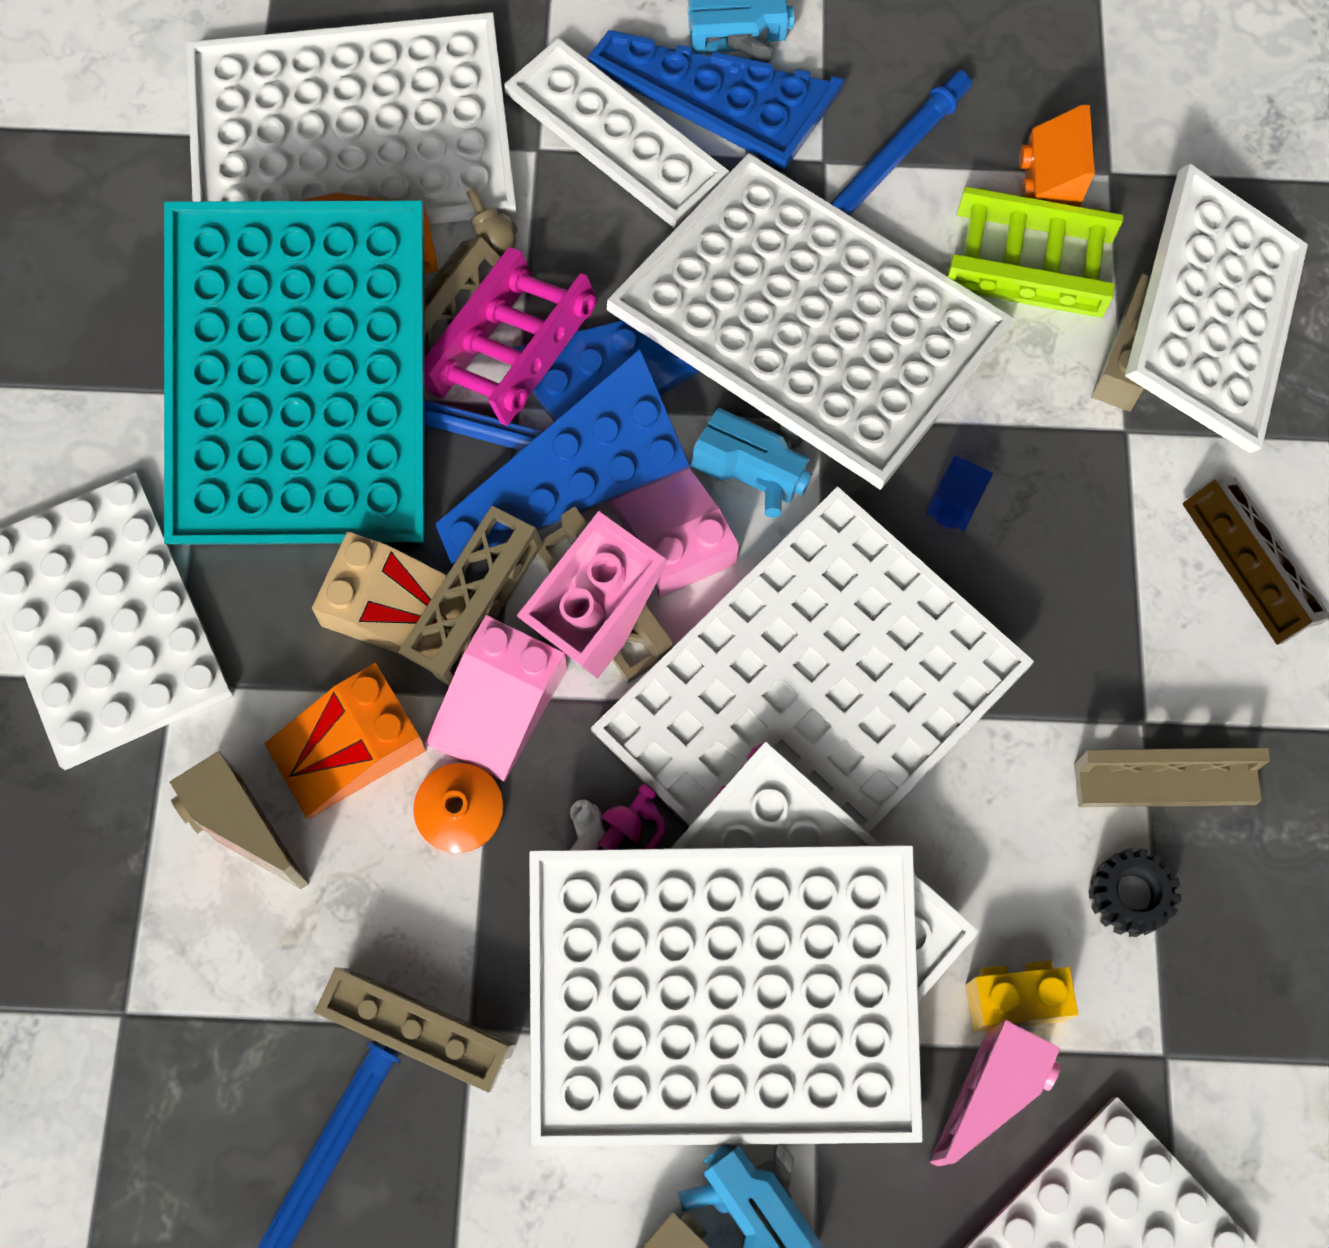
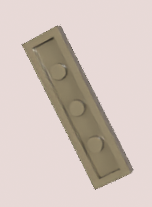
M482 237L462 241L425 288V356L434 346L432 337L433 324L437 320H447L449 326L457 316L455 303L457 293L460 290H470L472 296L479 287L478 266L485 258L494 267L501 258ZM469 279L470 284L464 285ZM446 309L447 315H441Z
M491 506L401 646L400 654L430 670L438 681L450 686L462 656L484 617L487 615L497 619L543 546L536 528ZM497 521L514 530L507 543L490 547L488 535ZM483 544L484 549L479 551L480 547ZM499 555L494 562L493 557ZM487 559L489 571L485 578L467 584L465 571L470 563ZM460 580L461 586L456 587ZM475 592L473 597L471 598L470 593ZM464 595L466 608L461 616L444 620L442 607L447 599ZM437 617V623L432 624ZM451 628H452V630L450 631V633L447 634V629H451ZM440 632L443 644L433 660L415 650L424 636Z
M575 506L561 514V528L541 539L543 546L537 555L549 572L554 569L559 561H555L548 550L565 539H568L572 545L588 525ZM646 604L632 629L634 633H630L626 641L643 644L650 656L630 668L621 655V648L612 660L628 683L649 671L672 649V640Z
M1269 748L1087 750L1074 764L1078 807L1257 805L1262 801L1258 770L1270 762Z
M334 968L314 1013L488 1093L492 1092L505 1060L511 1058L517 1045L350 968Z

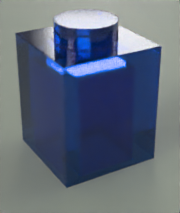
M954 455L932 498L927 514L933 516L942 526L958 528L965 532L993 473Z

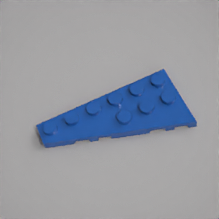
M611 30L606 32L588 55V61L610 79L784 171L843 90L845 80L832 76L830 81L810 77L811 72L796 69L795 74L774 70L769 63L712 52L711 56L692 53V47L678 45L677 49L658 46L653 39Z
M619 321L576 332L532 393L553 422H555L638 350H641L659 395L664 394L700 371L626 322ZM528 344L512 348L523 352Z

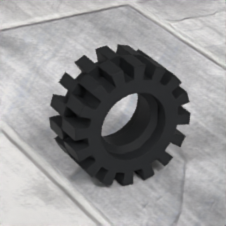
M1130 848L1124 849L1119 854H1114L1096 869L1097 873L1092 876L1090 884H1093V888L1089 890V899H1095L1096 902L1091 907L1094 914L1100 912L1104 917L1100 922L1105 927L1110 924L1115 927L1113 932L1119 935L1128 932L1129 937H1137L1141 934L1145 936L1167 924L1168 920L1175 916L1178 909L1174 907L1181 902V894L1175 893V889L1181 886L1179 878L1172 880L1169 875L1174 871L1173 867L1170 864L1163 867L1160 864L1163 857L1157 853L1152 857L1147 856V849L1140 848L1133 852V849ZM1136 876L1146 882L1151 892V899L1145 909H1132L1121 901L1118 894V885L1123 877Z

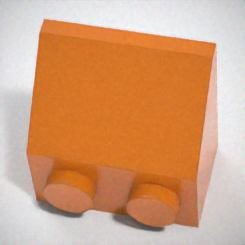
M1080 105L1032 129L1027 145L1022 144L1019 153V168L1025 169V178H1023L1021 185V197L1077 207L1081 206L1095 174L1090 105Z

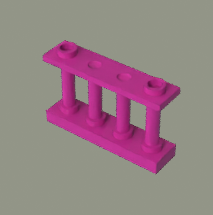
M508 247L425 356V385L429 392L443 399L451 387L458 384L487 396L500 423L508 426L514 416L524 408L530 394L578 328L592 314L598 301L587 275L580 273L571 287L566 290L534 278L522 251ZM524 292L557 304L546 321L511 307ZM504 322L535 335L522 352L489 339L498 324ZM482 353L512 367L501 382L497 383L466 370V367L476 354Z

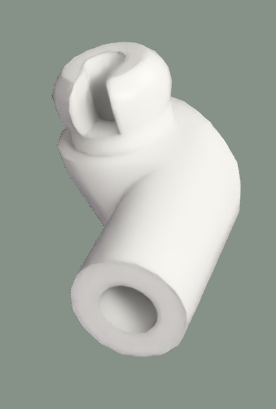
M578 800L570 808V817L573 820L578 840L570 850H598L601 847L598 845V842L606 833L603 819L601 818L602 815L599 808L588 800Z

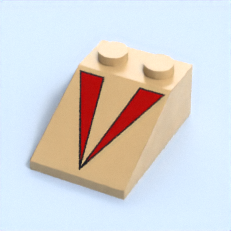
M347 531L312 606V610L321 627L400 654L401 646L447 575L386 544ZM464 595L447 599L442 607L444 620L461 616L466 608ZM437 617L432 624L437 623ZM451 628V629H447V634L450 633V631L452 630V628ZM440 632L424 636L415 650L433 660L443 644Z

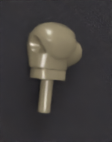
M475 188L470 189L466 194L477 213L470 220L477 237H482L499 256H502L508 247L513 248L515 246V235L518 232L517 226L506 214H498L495 207L486 210Z

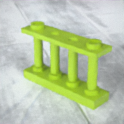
M964 186L956 216L970 218L964 256L953 254L947 277L978 296L1103 318L1113 299L1115 283L1099 279L1104 243H1113L1123 222L1124 215L1110 213L1104 209H1088L994 192L986 188ZM985 221L1009 225L1003 263L980 258ZM1025 228L1048 232L1043 270L1019 265ZM1064 235L1088 240L1083 277L1061 274L1059 272Z

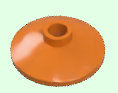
M467 763L449 764L433 771L420 785L413 806L414 820L420 834L432 846L448 853L470 852L487 843L499 828L504 810L502 793L496 781L483 769ZM456 797L461 798L463 801L462 809L457 813H450L448 810L450 800Z

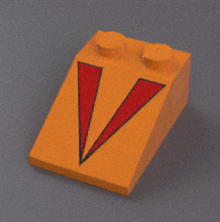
M376 663L335 685L264 743L307 820L426 752L420 736Z

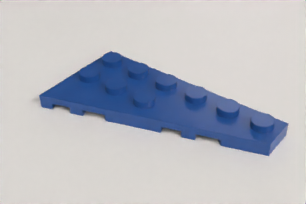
M641 350L632 355L435 524L452 565L457 561L491 506L518 518L539 531L561 522V514L574 506L582 513L689 469V463ZM497 521L488 535L490 547L507 543L514 530ZM483 544L480 547L479 551L484 549Z

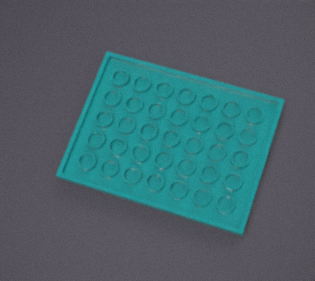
M164 202V544H342L347 531L383 544L426 543L423 202Z

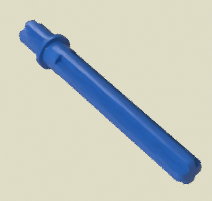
M960 70L954 73L941 87H934L930 92V98L830 204L850 216L946 114H952L956 110L957 102L972 87V79L967 76V73Z
M425 400V425L520 451L544 432L543 430L512 422L505 426L500 423L499 419Z
M375 1040L373 1044L367 1042L366 1046L370 1049L258 1248L292 1247L394 1062L398 1064L401 1062V1059L397 1058L400 1053L399 1051Z

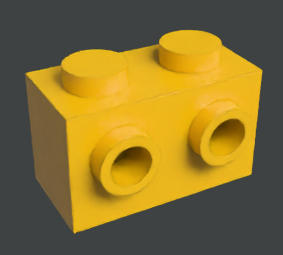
M1038 961L1026 964L1025 972L1008 973L1007 966H992L979 969L980 976L973 978L965 984L973 1032L989 1030L1005 1020L1018 1027L1065 1022L1078 1016L1070 967L1055 968L1053 961Z

